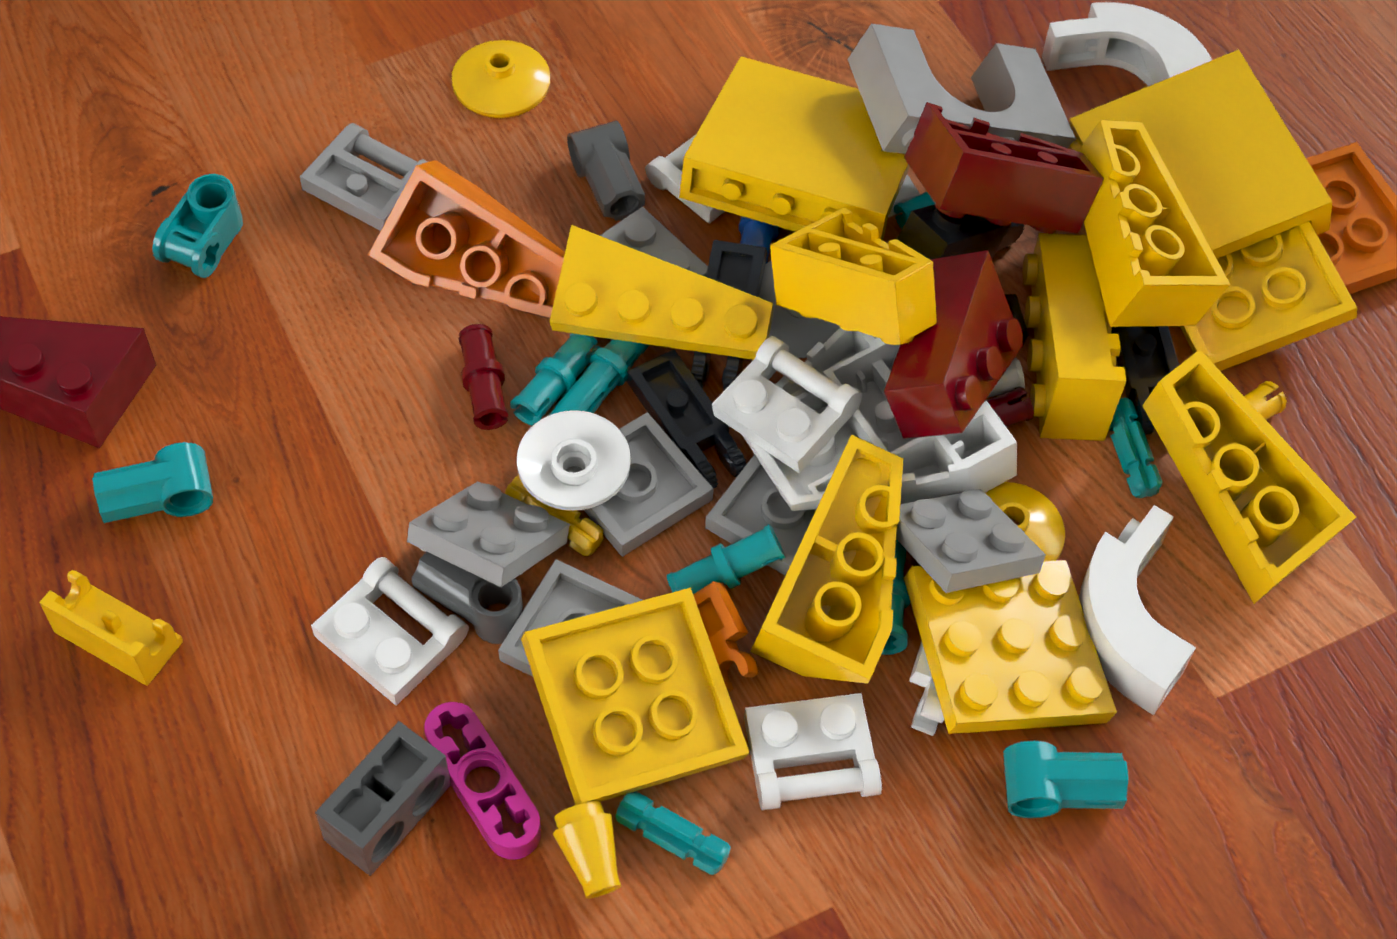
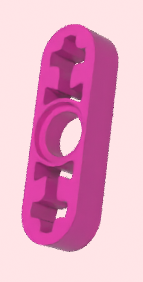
M447 702L435 707L425 721L426 741L446 755L452 788L495 854L505 859H520L528 856L536 849L541 838L540 816L533 802L470 707L459 702ZM451 723L456 730L462 728L464 744L469 752L461 758L459 749L453 739L449 736L443 737L442 727ZM478 767L494 769L500 776L497 786L486 793H477L470 790L466 786L465 780L473 769ZM504 801L506 811L516 824L525 821L523 824L524 835L520 838L515 839L514 835L510 832L500 836L503 832L501 815L496 807Z

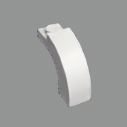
M1117 2L1092 3L1088 18L1050 23L1042 54L1047 71L1090 65H1110L1130 71L1143 80L1147 86L1212 61L1209 53L1200 41L1176 21L1144 7Z
M1155 505L1142 522L1132 518L1118 539L1107 532L1104 533L1094 551L1079 594L1085 623L1095 645L1105 678L1121 694L1152 715L1156 713L1182 676L1196 647L1155 621L1143 606L1138 594L1137 578L1162 545L1174 518Z

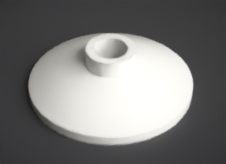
M577 410L554 413L535 423L522 438L517 452L518 474L527 491L537 500L548 506L571 511L593 508L611 499L626 482L631 464L629 445L622 432L612 422L602 416ZM572 466H577L583 469L582 471L575 473L565 471L567 468Z

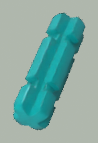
M1124 397L1119 400L1109 428L1110 431L1115 433L1110 436L1123 472L1130 475L1126 480L1131 494L1138 499L1147 496L1152 497L1159 493L1163 481L1157 466L1150 464V462L1154 461V457L1142 425L1139 421H1134L1138 417L1134 403L1129 398Z
M637 791L627 793L620 802L615 815L617 822L634 832L636 829L644 830L643 837L683 860L687 857L693 858V865L710 875H715L725 865L731 850L729 843L713 834H710V836L702 835L703 829L662 805L660 808H654L653 800Z

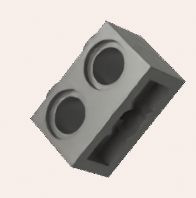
M398 721L315 812L324 841L371 876L451 786L446 755Z

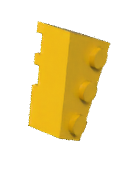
M845 207L770 245L776 305L797 311L806 318H818L837 324L846 331H859L880 338L882 342L890 345L908 343L917 334L937 323L933 261L897 239L890 240L888 243L884 242L879 238L876 226L871 223L863 224L862 227L853 222V213Z

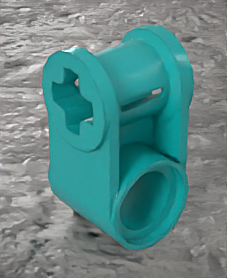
M206 174L196 178L189 185L187 192L170 216L160 224L156 231L152 246L153 256L156 260L165 263L171 260L190 267L193 274L201 278L209 277L216 270L222 255L243 226V216L230 180L223 175Z

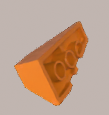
M437 160L416 165L368 253V256L411 283L426 287L436 286L459 292V295L474 299L479 297L507 304L510 308L549 318L551 317L565 255L562 249L481 188Z

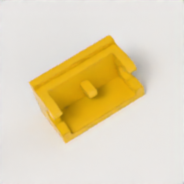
M75 570L68 573V581L71 582L72 586L67 597L63 599L49 590L39 602L53 631L148 686L182 644V636L175 633L173 627L161 619L152 620L91 585L88 578Z

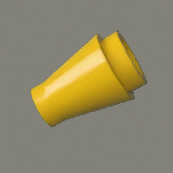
M600 801L581 803L556 814L554 819L557 830L553 832V836L581 883L586 899L600 897L618 890L621 887V883L617 874L611 814L604 813Z

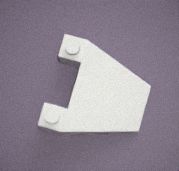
M841 328L824 344L818 342L806 354L807 361L805 363L840 386L846 383L862 393L861 403L853 416L800 474L743 436L792 511L817 509L851 435L903 458L900 504L915 502L919 499H931L958 494L968 490L981 489L985 493L1017 476V441L987 401L982 404L963 433L903 439L884 393L900 345L886 344L880 338L859 331H846ZM783 376L775 384L819 414L828 407L827 403L786 376Z

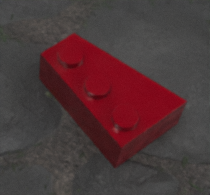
M926 102L914 131V138L908 146L904 159L933 199L935 207L940 212L955 218H963L965 214L980 216L1001 226H1009L1011 222L1030 225L1032 228L1046 234H1054L1057 230L1079 233L1104 179L1083 153L1020 133L1017 141H1012L988 133L990 123L987 121L973 118L969 127L945 119L941 114L943 111L941 106Z
M988 250L930 259L933 261L937 323L917 334L912 341L900 344L884 389L903 439L963 433L1023 347V334L1020 323L1012 316Z
M0 316V409L100 448L156 367L144 328Z

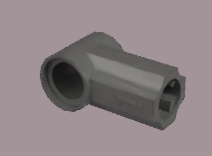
M617 120L567 135L568 150L574 169L580 178L586 176L604 217H611L615 221H621L645 206V193L630 163L626 136Z
M427 551L419 559L417 569L412 576L413 587L472 623L476 634L482 640L492 644H502L523 612L522 593L518 581L514 578L503 587H499ZM493 604L507 605L505 609L500 611L486 610V608Z

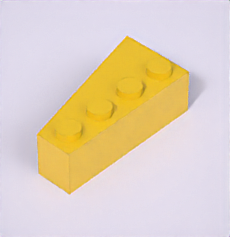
M1100 120L1078 152L1083 153L1104 178L1084 220V225L1110 327L1195 326L1231 284L1143 123Z
M1039 233L1034 253L1025 254L1023 284L1031 285L1032 296L1027 297L1025 307L1026 328H1034V339H1030L1028 345L1027 367L1028 371L1036 372L1037 384H1032L1030 400L1033 405L1034 416L1039 417L1040 438L1105 441L1126 383L1124 367H1116V356H1119L1121 351L1119 335L1111 334L1112 327L1109 325L1087 235Z
M1200 349L1162 378L1142 405L1253 604L1258 602L1330 542L1356 518Z

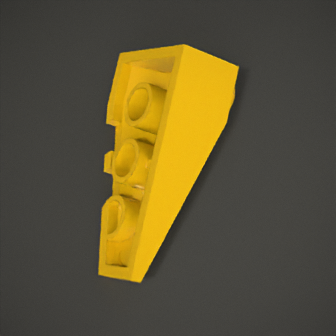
M854 435L850 436L750 652L804 677L868 684L893 625V610H891L893 580L896 577L897 558H895L897 524L900 518L903 458Z

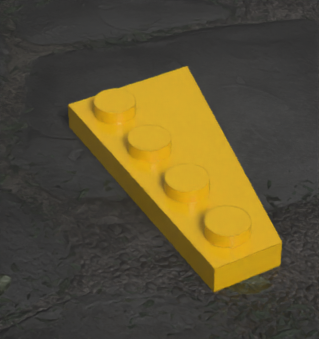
M571 225L550 317V325L552 331L754 360L762 343L769 338L774 310L772 302Z

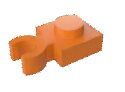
M713 581L693 594L729 693L734 690L728 678V669L733 663H736L739 672L744 677L753 678L758 675V668L754 658L747 652L740 651L736 644V641L749 633L724 583Z

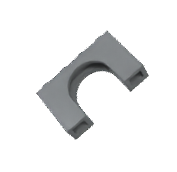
M871 23L847 59L883 151L906 154L908 146L914 138V131L926 102L941 106L943 109L941 114L945 119L969 127L973 118L987 121L990 123L988 133L1012 141H1017L1020 133L1068 148L1076 138L1036 49L996 43L971 76L985 111L962 103L939 84L929 68L914 30Z

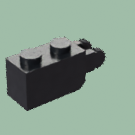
M935 204L912 210L897 240L928 259L987 250L990 253L991 259H993L997 251L1005 247L1008 248V246H1011L1020 238L1025 225L1011 222L1009 226H1001L988 221L984 217L965 214L963 218H955L940 212L935 207Z

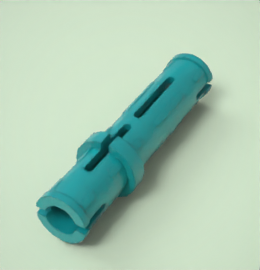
M612 339L604 348H598L590 357L591 364L573 384L549 415L575 410L594 413L616 386L624 385L628 378L627 371L632 368L636 360L650 345Z

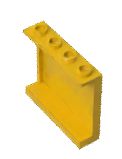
M1239 49L1069 119L1076 138L1068 148L1075 151L1081 148L1100 120L1142 122L1216 259L1309 221L1317 235L1330 230L1331 198Z
M740 56L684 155L679 198L795 232L845 207L853 213V222L862 227L863 224L871 223L878 228L879 238L883 240L889 214L910 166L904 159L905 154L882 150L859 89Z

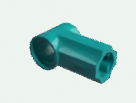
M182 442L165 446L157 452L153 461L94 473L92 478L99 513L104 523L162 510L169 515L177 517L194 516L206 511L213 504V493L205 451L195 443Z
M1023 741L1010 745L1003 751L1008 812L1014 816L1042 818L1058 813L1062 808L1123 809L1127 802L1129 776L1127 761H1124L1122 753L1057 752V748L1053 744L1043 741Z

